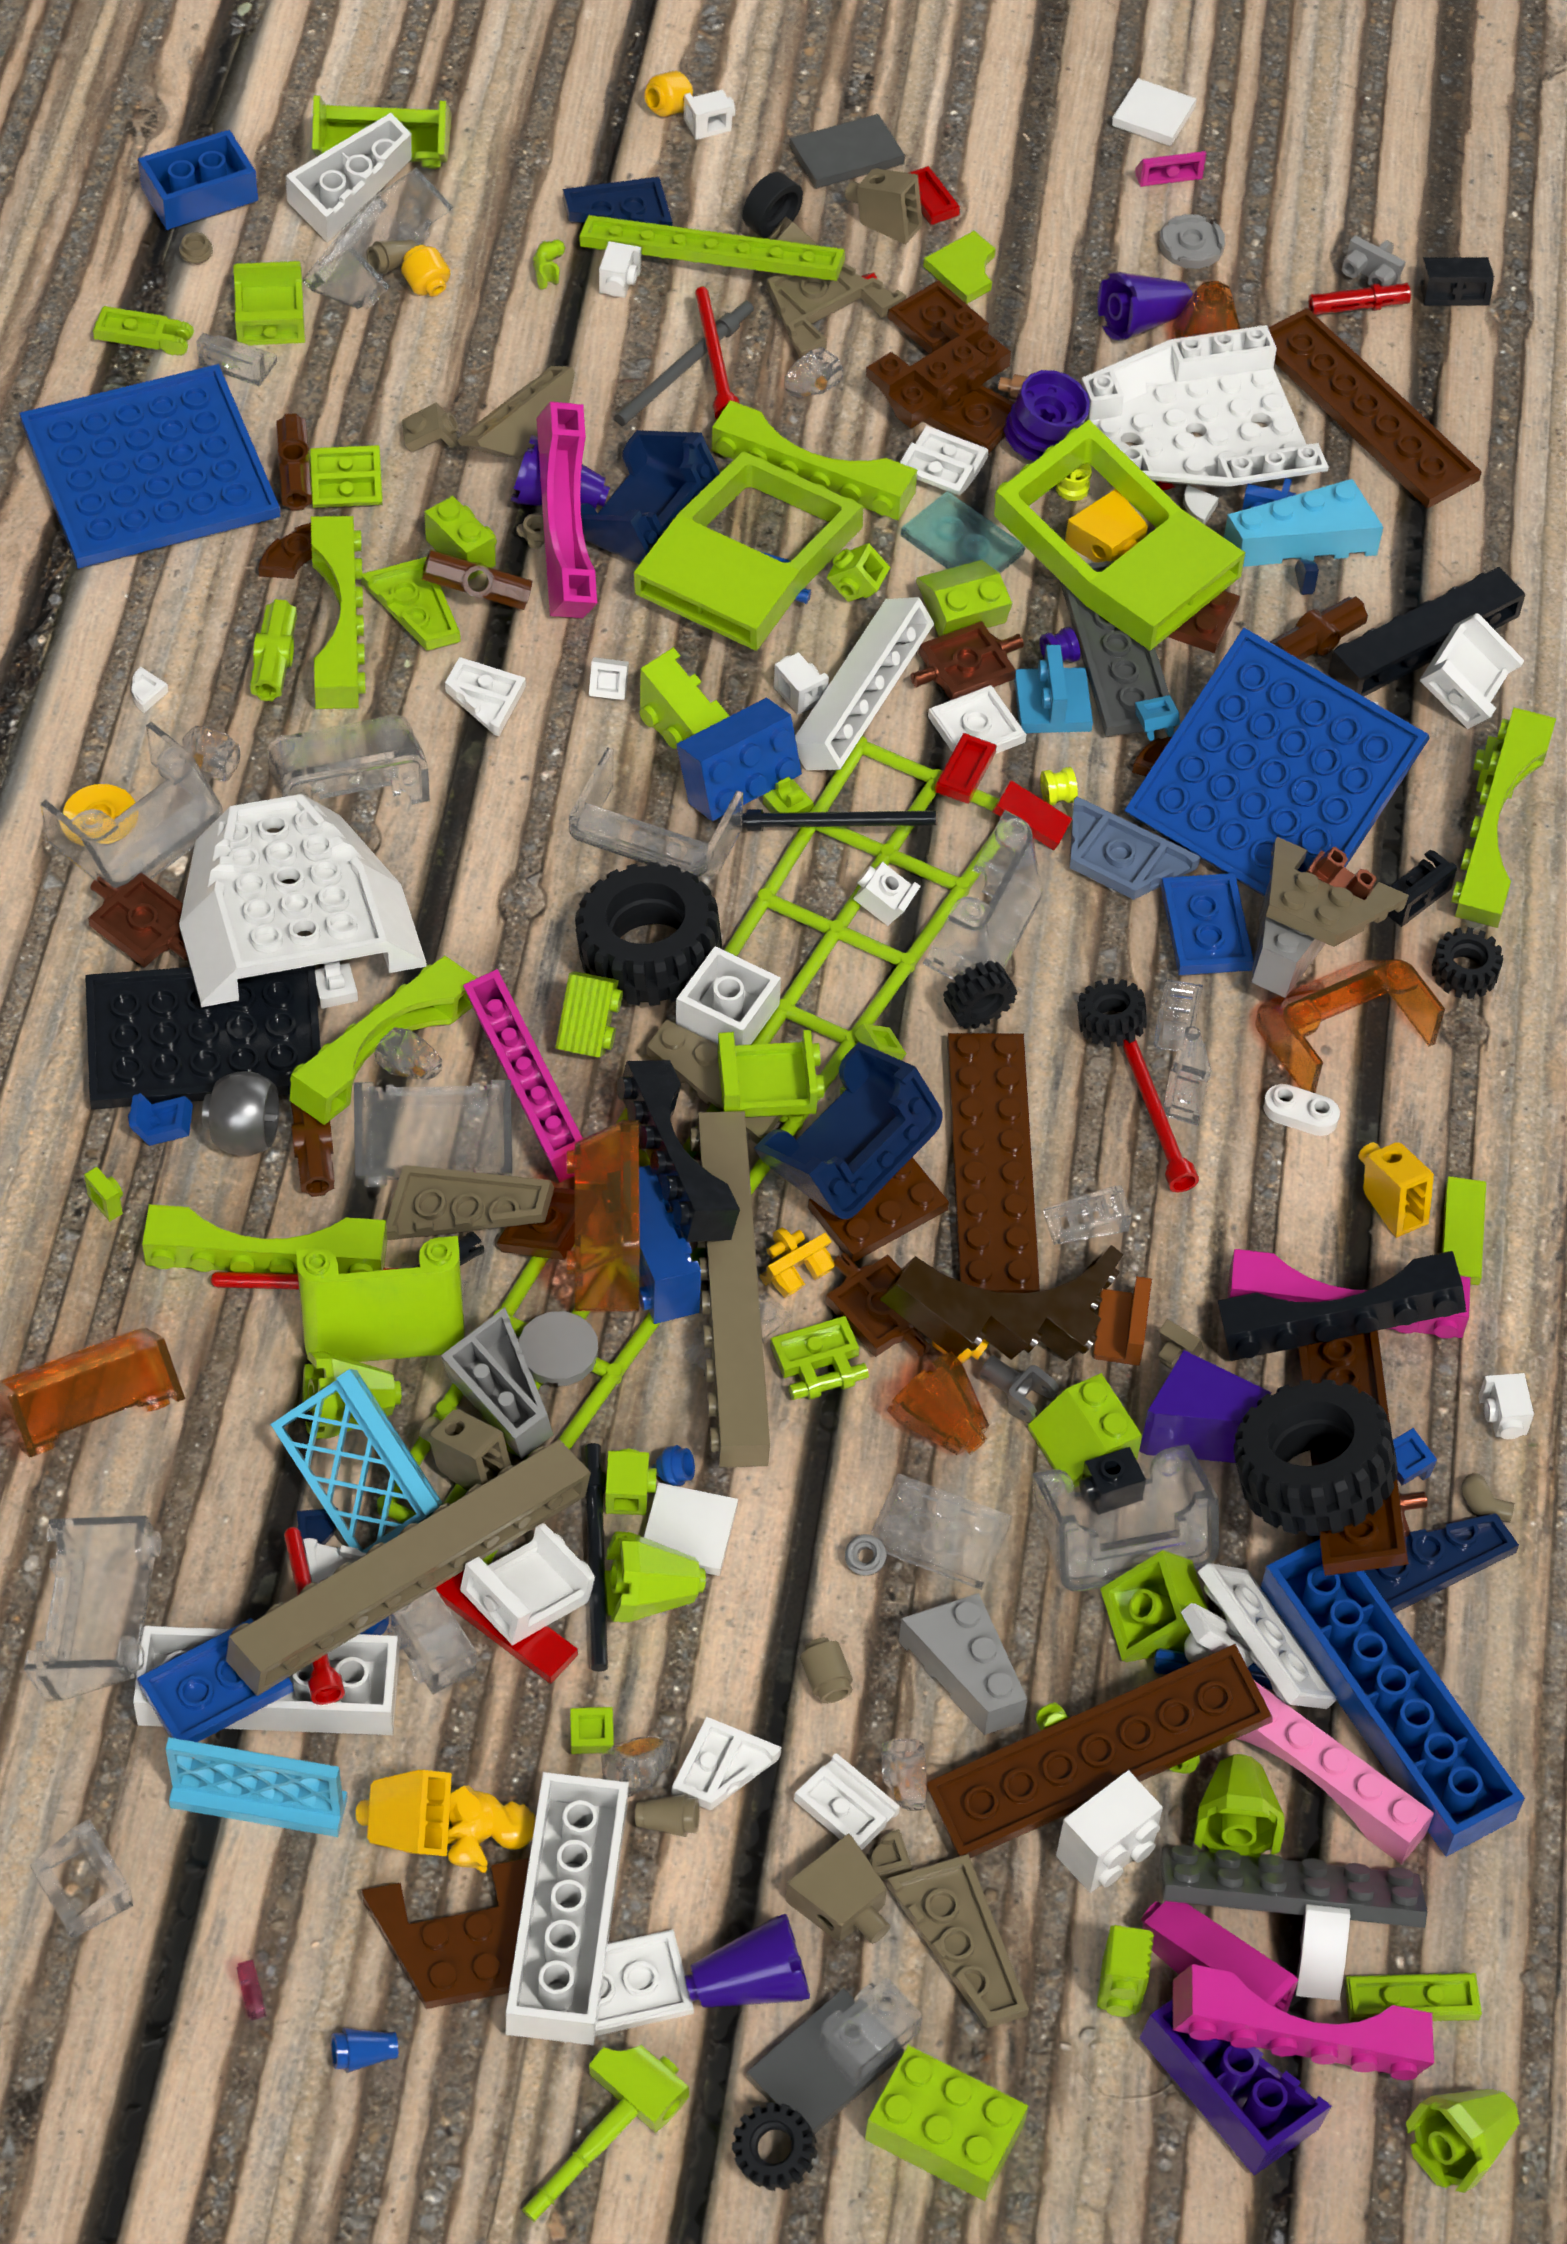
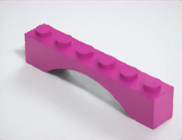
M549 402L536 418L550 616L584 618L597 604L595 569L586 549L581 519V469L586 439L584 405Z
M1234 1249L1229 1270L1227 1298L1257 1292L1272 1298L1294 1302H1322L1343 1299L1367 1290L1336 1287L1309 1278L1288 1266L1274 1253ZM1460 1276L1463 1284L1466 1312L1387 1329L1405 1334L1416 1332L1432 1334L1440 1338H1463L1469 1319L1471 1277Z
M1191 1964L1173 1979V2030L1189 2033L1190 2037L1196 2040L1219 2039L1229 2041L1236 2048L1259 2047L1271 2050V2053L1276 2056L1299 2055L1311 2058V2061L1316 2064L1339 2063L1351 2066V2069L1356 2072L1379 2071L1389 2073L1396 2080L1415 2079L1420 2073L1434 2064L1432 2013L1392 2005L1380 2014L1360 2022L1337 2025L1316 2023L1292 2016L1270 2005L1251 1991L1233 1972Z

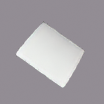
M926 426L916 444L911 442L900 463L917 469V480L960 496L972 483L987 460L988 449Z

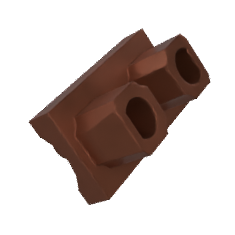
M1337 847L1331 848L1326 853L1321 850L1306 872L1316 875L1320 881L1329 885L1348 889L1354 896L1366 900L1373 890L1377 880L1376 876L1366 869H1359L1354 875L1344 867L1348 859L1346 854Z

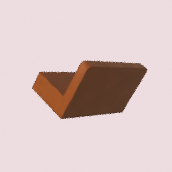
M1136 1276L1133 1293L1109 1289L1101 1291V1298L1103 1299L1099 1305L1098 1312L1101 1321L1096 1327V1335L1098 1337L1094 1343V1359L1140 1366L1145 1341L1152 1278Z

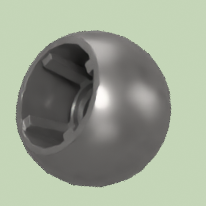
M249 1071L234 1072L220 1078L215 1083L212 1094L205 1096L202 1109L203 1126L210 1130L212 1142L221 1150L238 1156L255 1155L272 1146L276 1137L279 1120V1097L276 1085L268 1078Z

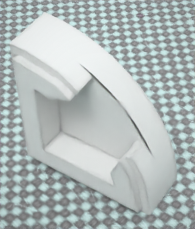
M1187 485L1183 504L1191 516L1205 525L1216 509L1219 497Z
M140 667L133 676L132 697L137 708L145 713L168 693V685Z

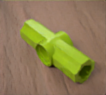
M275 599L271 604L266 605L261 633L257 632L255 636L253 651L254 669L252 671L250 689L251 694L256 695L262 701H273L276 697L282 696L287 667L291 668L293 663V634L297 620V609L289 604L287 600Z

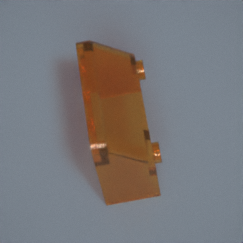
M1366 959L1289 992L1286 998L1278 996L1264 1002L1258 1008L1255 1025L1258 1032L1298 1087L1316 1093L1323 1061L1305 1037L1315 1033L1321 1021L1389 993L1430 1047L1436 1043L1445 1008L1410 963L1399 959Z
M621 1120L575 1142V1150H567V1174H575V1250H567V1274H575V1311H639V1121Z
M148 1328L127 1332L0 1380L1 1405L21 1451L29 1458L55 1448L53 1441L60 1438V1434L132 1406H146L147 1411L150 1412L168 1406L170 1404L169 1398H173L177 1402L185 1399L164 1337Z

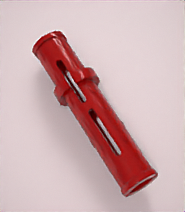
M1408 282L1388 286L1371 284L1369 288L1310 294L1308 305L1309 310L1315 315L1372 308L1375 311L1381 310L1384 306L1410 304L1411 291Z

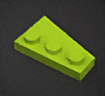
M427 557L362 573V585L426 651L461 642L460 631L441 586L421 579Z

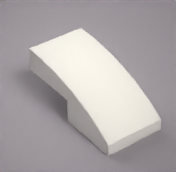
M1306 1904L1300 1938L1301 1953L1296 1977L1299 1979L1295 1988L1296 1996L1340 2001L1348 1944L1350 1909Z

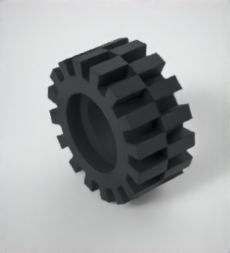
M1467 927L1466 933H1462L1461 928H1456L1453 935L1447 932L1444 934L1443 939L1440 938L1432 962V976H1436L1435 982L1438 986L1445 983L1443 991L1449 994L1453 989L1456 990L1455 997L1461 998L1463 992L1467 993V999H1474L1476 992L1482 997L1486 995L1487 990L1491 992L1495 983H1497L1503 963L1502 948L1500 945L1495 946L1496 939L1492 936L1486 940V932L1482 930L1476 935L1473 934L1474 928ZM1458 957L1471 958L1478 962L1481 967L1477 969L1463 968L1453 959Z
M987 961L985 965L982 962L976 963L974 969H971L970 966L964 969L965 974L961 976L958 973L954 977L956 982H949L946 986L948 990L944 991L943 1000L960 1027L963 1026L965 1029H969L971 1026L973 1029L979 1028L981 1023L986 1026L990 1024V1019L994 1017L996 1020L1002 1017L1000 1012H1007L1011 1008L1009 1004L1015 1002V995H1017L1016 987L1003 966L998 962L993 963V961Z
M1113 978L1108 979V984L1103 985L1100 980L1095 982V989L1089 985L1085 988V993H1080L1079 1001H1077L1079 1028L1087 1040L1092 1037L1093 1044L1098 1045L1100 1041H1103L1104 1047H1111V1042H1116L1117 1047L1124 1046L1123 1040L1127 1039L1129 1043L1135 1041V1035L1140 1037L1144 1033L1143 1028L1146 1029L1147 1027L1146 999L1144 998V992L1142 989L1138 990L1136 984L1131 983L1127 987V980L1120 979L1119 984H1115ZM1108 1011H1121V1013L1113 1015L1103 1014Z
M774 2102L766 2103L767 2107L765 2108L757 2105L751 2108L754 2113L749 2117L746 2114L740 2119L742 2122L741 2127H735L733 2135L736 2137V2140L732 2142V2151L736 2156L734 2159L744 2175L759 2187L764 2186L767 2190L775 2191L776 2187H781L782 2190L790 2189L791 2183H801L804 2180L802 2175L806 2171L810 2173L814 2167L811 2162L813 2158L816 2159L817 2157L815 2134L805 2118L797 2110L791 2109L789 2105L782 2103L781 2106H777ZM782 2130L791 2139L789 2155L779 2163L771 2164L763 2161L758 2153V2144L761 2137L768 2131Z

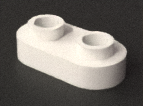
M1278 1084L1271 1087L1266 1093L1263 1105L1264 1112L1270 1120L1317 1136H1325L1332 1133L1336 1129L1340 1117V1109L1332 1099L1288 1084Z

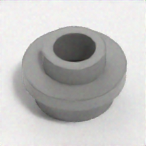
M862 1534L856 1536L848 1543L845 1550V1560L848 1567L854 1573L861 1576H871L883 1568L886 1562V1549L877 1537ZM863 1549H870L874 1553L873 1559L868 1563H863L859 1560V1553Z

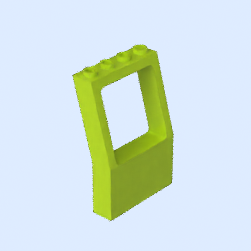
M1087 420L1078 428H1073L1063 440L1055 446L1048 447L1040 458L1032 464L1025 465L1018 475L1008 482H1003L995 492L994 516L1085 606L1150 651L1242 575L1245 552L1182 510L1090 420ZM1084 463L1092 465L1156 528L1101 572L1093 570L1029 507Z
M742 451L677 514L634 571L635 594L757 651L798 594L863 528V505L858 504L852 498L836 494L821 484H815L801 478L790 470L779 468L762 457H755ZM748 487L762 491L829 522L788 563L774 559L706 527Z

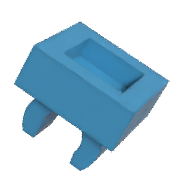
M1170 695L1135 702L1136 716L1150 741L1154 740V731L1163 728L1168 737L1173 736V726L1180 725V716Z

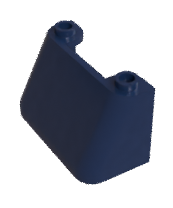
M636 430L626 443L622 454L629 472L627 478L598 514L591 504L581 503L584 540L639 565L677 514L720 474L707 443L700 432Z
M860 1042L845 1055L839 1067V1077L846 1090L797 1140L789 1132L776 1129L768 1133L754 1147L761 1160L827 1212L841 1219H849L855 1216L930 1140L940 1128L943 1120L942 1109L916 1066Z

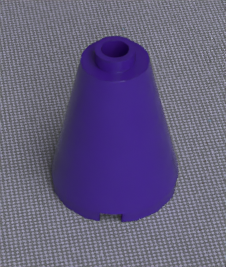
M1123 272L1108 274L1110 277L1102 280L1097 295L1099 316H1104L1107 326L1102 327L1105 333L1115 340L1131 338L1188 314L1194 301L1192 290L1185 282Z
M531 435L529 443L534 444L535 447L534 449L528 448L525 451L514 489L520 491L519 495L513 493L510 501L516 504L542 506L538 437ZM583 464L581 469L580 501L581 503L591 504L595 510L597 505L604 507L610 487L604 485L606 478Z
M787 1914L777 1915L691 1964L692 1974L685 1975L691 2001L700 1999L702 2007L706 2008L802 2002L803 2000L810 1999L806 1975Z

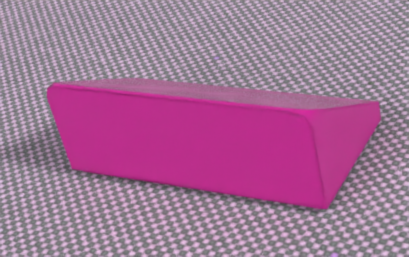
M1202 151L1142 159L1135 168V175L1140 187L1202 179L1206 153Z

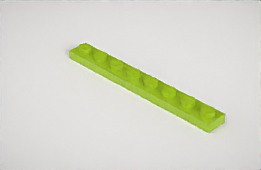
M588 215L579 236L581 247L606 250L610 241L641 247V255L774 272L791 276L811 277L821 280L837 281L845 261V249L592 215Z

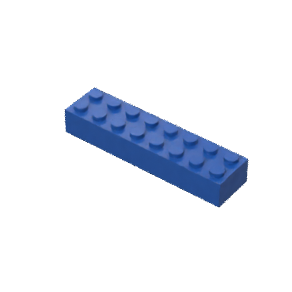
M1320 1539L1267 1565L1260 1588L1334 1692L1338 1703L1392 1781L1434 1812L1428 1832L1444 1856L1447 1857L1515 1821L1525 1797L1364 1571L1325 1576Z

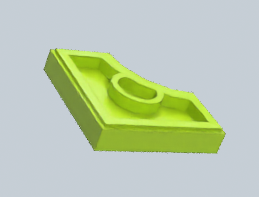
M974 230L925 257L923 267L968 304L991 291L992 281L987 276L985 268L995 258L996 249Z

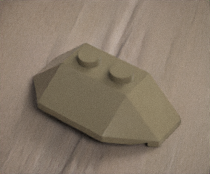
M550 366L543 374L532 380L457 439L459 445L495 456L514 457V459L523 458L525 451L528 448L532 449L534 444L529 443L531 435L538 437L536 418L549 402L569 403L575 375L573 367Z

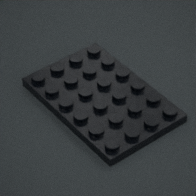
M315 965L237 979L239 1001L201 1007L190 967L85 975L91 1110L131 1107L133 1095L140 1093L151 1104L186 1096L191 1102L204 1101L207 1094H212L213 1087L220 1078L234 1072L243 1071L258 1073L268 1078L276 1085L278 1095L290 1094L291 1087L290 1077L294 1069L302 1063L306 1064L321 1049Z

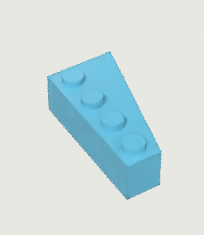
M1349 479L1228 514L1224 538L1245 552L1243 567L1281 564L1282 560L1286 558L1307 559L1310 561H1314L1315 556L1333 555L1334 559L1348 558L1349 553L1364 552L1365 556H1375L1378 554L1383 525L1354 480Z

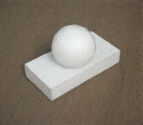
M1190 1603L1181 1611L1191 1630L1184 1644L1185 1656L1190 1663L1233 1644H1236L1247 1668L1253 1663L1249 1655L1250 1647L1243 1638L1237 1636L1230 1629L1225 1619L1193 1603Z

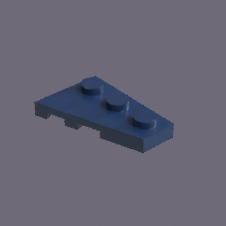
M660 177L563 189V202L569 222L585 223L588 215L673 226Z

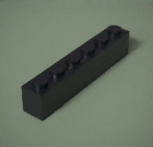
M1500 567L1487 573H1480L1470 582L1460 587L1455 586L1444 595L1432 601L1427 600L1418 608L1404 615H1397L1389 623L1377 629L1372 628L1365 632L1363 636L1349 643L1340 644L1332 653L1328 674L1332 679L1362 696H1366L1429 664L1454 625L1473 614L1478 613L1494 630L1518 618L1526 593Z

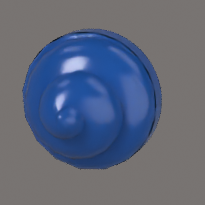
M678 1445L666 1447L662 1455L657 1457L655 1464L651 1466V1468H657V1476L662 1481L673 1486L684 1485L686 1481H691L695 1474V1462L692 1452L688 1448L682 1449Z

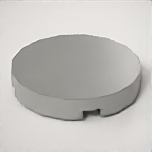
M1185 214L1174 217L1160 231L1159 249L1163 256L1173 264L1184 268L1200 269L1211 266L1220 259L1224 252L1225 234L1221 227L1213 222V225L1206 222V217L1200 215Z
M566 1311L547 1312L531 1320L524 1327L519 1338V1344L533 1379L546 1385L549 1382L557 1383V1386H568L583 1380L596 1364L598 1337L591 1324L579 1315Z

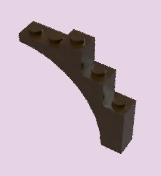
M1110 1245L1076 1279L1053 1289L1031 1293L995 1292L970 1286L940 1273L914 1256L898 1271L880 1300L955 1359L967 1348L973 1352L985 1339L1010 1360L1023 1350L1029 1353L1041 1341L1062 1359L1068 1361L1078 1351L1081 1354H1085L1096 1341L1098 1336L1093 1332L1101 1318L1094 1311L1103 1299L1098 1294L1102 1288L1106 1290L1117 1278L1120 1271L1115 1267L1124 1254L1113 1245Z

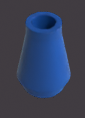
M343 2028L342 2033H333L331 2037V2053L334 2069H345V2072L349 2073L386 2060L397 2059L398 2039L396 2032L385 2033Z

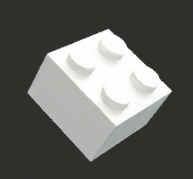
M715 946L676 998V1024L718 1044V1033L734 1032L735 1045H751L780 1004L781 977Z
M1128 1770L1063 1820L1056 1857L1089 1893L1093 1892L1100 1885L1106 1888L1122 1875L1124 1871L1122 1868L1133 1860L1136 1863L1143 1861L1155 1849L1154 1841L1156 1834L1160 1830L1159 1822L1163 1807Z

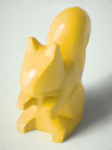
M463 1785L452 1792L450 1796L449 1822L452 1827L448 1829V1844H454L448 1851V1860L456 1866L475 1868L481 1873H486L488 1861L480 1844L492 1837L501 1847L510 1850L521 1849L533 1839L536 1821L534 1812H531L525 1804L519 1805L514 1801L503 1805L495 1796L475 1791L470 1785Z

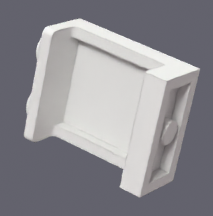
M1475 613L1454 625L1420 678V681L1469 729L1491 718L1496 709L1491 703L1492 699L1507 675L1520 668L1524 660L1478 613Z
M542 1523L535 1528L534 1537L531 1542L488 1566L480 1557L466 1563L460 1591L508 1642L514 1645L588 1603L595 1576L588 1564L579 1560L566 1546L561 1536L553 1533L545 1523Z

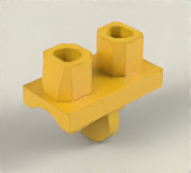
M783 1227L773 1232L775 1244L767 1248V1253L772 1259L780 1254L783 1257L766 1267L767 1271L760 1274L759 1277L765 1286L773 1283L784 1298L789 1297L805 1285L795 1268L805 1264L814 1280L823 1277L834 1269L835 1264L827 1250V1247L832 1243L831 1239L825 1232L798 1248L797 1244L805 1240L801 1230L790 1234Z

